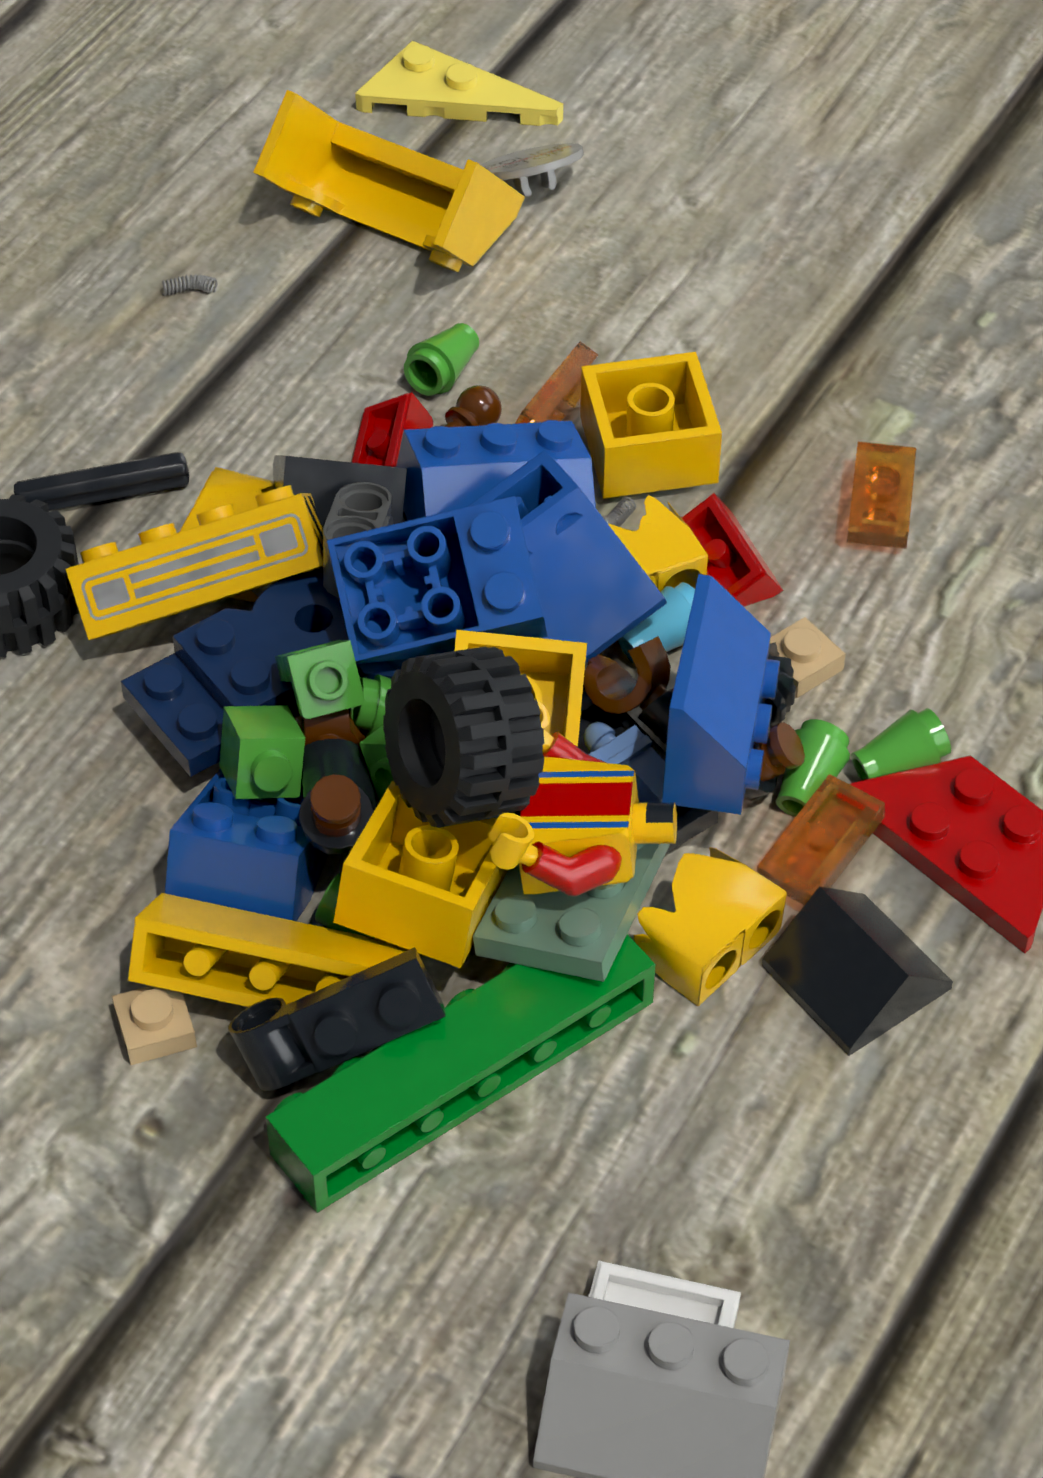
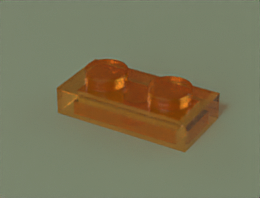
M580 341L522 410L515 424L539 423L547 420L564 421L566 415L560 412L563 406L567 403L575 409L581 402V366L593 365L598 354Z
M858 441L847 543L907 548L916 447Z
M829 774L758 864L757 873L784 889L789 898L805 905L819 886L827 888L833 886L885 818V803Z

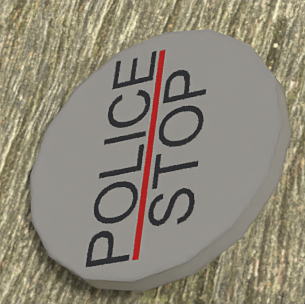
M553 144L506 154L482 164V166L501 180L513 179L515 190L528 197L531 195L527 176L540 174L541 186L555 189L556 176L554 170L581 159L584 152L583 147L579 144Z

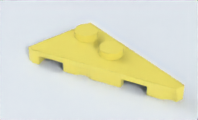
M411 41L355 93L356 110L365 113H372L374 104L382 103L406 105L407 116L417 117L436 115L444 119L487 122L488 112L520 114V124L541 126L553 124L558 126L563 121V103L415 41Z

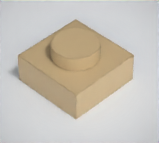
M806 617L770 638V643L776 642L777 650L780 653L779 657L791 659V666L794 670L793 678L794 685L796 686V698L844 670L846 653Z
M147 986L112 996L115 1014L130 1065L197 1047L195 1031L183 993Z

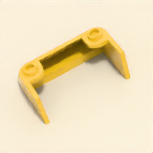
M289 90L285 93L253 172L293 195L290 205L303 212L320 218L323 209L346 217L431 251L429 261L459 273L462 264L473 267L517 218L525 199L522 194L475 161L468 159L464 169H460L338 122L297 93Z

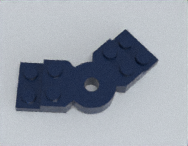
M305 572L281 579L268 587L259 596L252 611L225 608L173 635L175 653L121 680L123 698L187 774L192 777L220 762L224 706L288 705L292 714L299 711L292 682L281 681L275 656L336 640H349L340 598L328 593L323 587V572ZM407 659L356 665L359 677L374 679L376 674H380L391 679L395 671L401 669L402 663Z

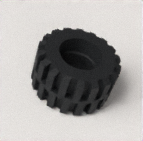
M13 494L9 499H0V657H6L7 651L18 650L19 655L32 652V646L41 643L44 646L56 640L55 632H66L73 624L72 615L79 614L66 572V568L79 565L71 526H66L65 517L57 510L49 512L47 503L37 499L28 503L25 500V496Z
M479 647L416 656L404 661L401 669L396 670L391 678V689H388L386 693L385 715H383L386 756L389 760L394 783L400 789L401 798L408 808L412 807L415 816L420 821L429 822L431 827L440 828L499 817L503 813L516 814V811L524 810L530 804V796L536 794L540 785L538 774L543 772L544 756L542 750L543 744H545L544 730L540 722V709L537 699L534 700L532 686L526 674H520L518 663L511 656L505 657L503 650L496 647Z

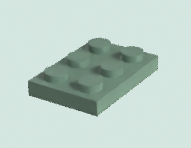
M637 844L635 874L632 879L625 883L602 885L579 896H568L561 891L524 894L518 863L515 868L507 871L473 935L476 955L604 982L670 844Z

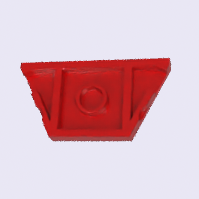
M971 755L846 784L839 790L838 806L1024 954L1031 949L1043 910L1042 809Z

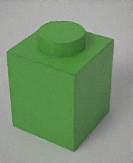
M288 705L224 706L219 766L235 799L299 798L305 736Z

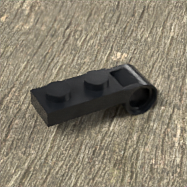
M414 947L287 1005L282 998H270L255 1003L234 1017L228 1026V1030L258 1087L264 1091H271L285 1087L316 1072L320 1073L446 1017L444 1004Z

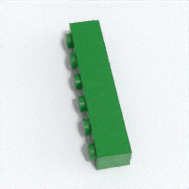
M628 934L604 982L509 963L500 975L476 989H466L454 996L445 1007L446 1017L389 1041L363 1058L355 1057L340 1065L330 1078L305 1093H294L282 1100L272 1113L265 1116L270 1155L316 1213L651 1005L654 997L656 964Z

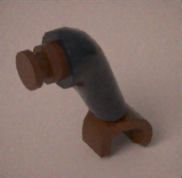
M659 636L629 650L637 667L638 680H635L617 661L602 655L589 659L588 666L584 672V687L593 703L606 712L616 714L640 707L642 712L638 718L667 746L669 708L674 688L666 690L670 680L671 666ZM781 722L772 726L770 733H768L767 744L754 742L753 749L764 750L760 784L758 790L746 788L744 798L752 799L773 792L777 785V776L782 775L786 768L789 770L795 769L803 764L805 758L803 745L796 731L789 724Z
M349 709L311 719L302 718L298 711L293 716L305 736L302 768L304 800L301 803L299 815L303 834L314 847L325 854L342 855L349 853L377 807L374 786L359 744L365 739L364 730L356 727L350 716Z

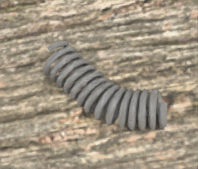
M191 274L190 282L187 275L185 278L184 276L181 278L178 276V282L177 278H174V282L173 279H170V282L168 279L166 282L162 281L164 287L162 295L166 296L170 295V293L173 295L174 293L191 291L192 289H199V291L202 290L208 293L213 290L215 293L218 282L216 278L202 276L201 274L199 276L195 274L194 277Z
M624 496L608 515H602L607 523L620 527L636 510V504L633 499Z

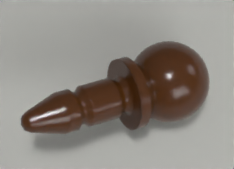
M475 385L465 389L458 397L456 407H451L445 413L447 424L444 427L483 426L497 423L502 412L500 398L491 388Z

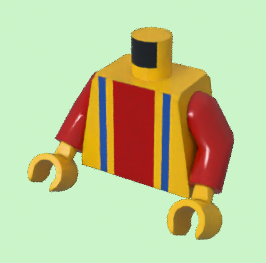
M537 701L541 713V727L545 730L549 724L550 715L545 706ZM544 731L545 744H543L542 750L544 766L543 772L538 774L540 785L536 794L530 796V804L524 810H521L520 816L514 813L501 814L488 834L489 839L494 843L490 850L491 859L497 867L509 870L515 868L519 863L524 894L561 891L568 896H579L602 885L625 883L632 879L635 874L637 844L676 843L675 802L639 803L636 773L630 766L604 762L586 754L559 732H554L550 735Z

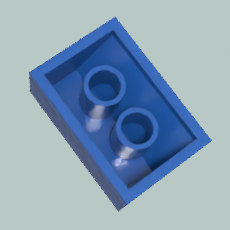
M547 420L539 423H491L483 426H435L427 429L404 430L396 466L407 468L403 511L409 521L468 507L543 450H546L573 479L596 508L591 456L572 421Z
M698 574L670 703L662 803L675 802L678 806L741 815L746 788L759 789L764 750L753 749L754 742L767 744L772 705L762 704V698L775 699L780 661L768 659L771 633L722 585L709 575Z

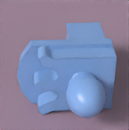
M600 722L590 724L584 732L585 745L591 752L588 755L607 763L630 766L636 773L639 803H662L665 761L651 747L652 740L647 735H644L636 725L616 737L615 730L607 724Z

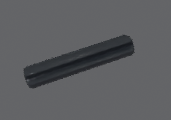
M174 452L21 480L14 484L13 491L14 495L25 496V500L28 503L36 499L47 503L50 512L185 487L189 484V470L184 454Z

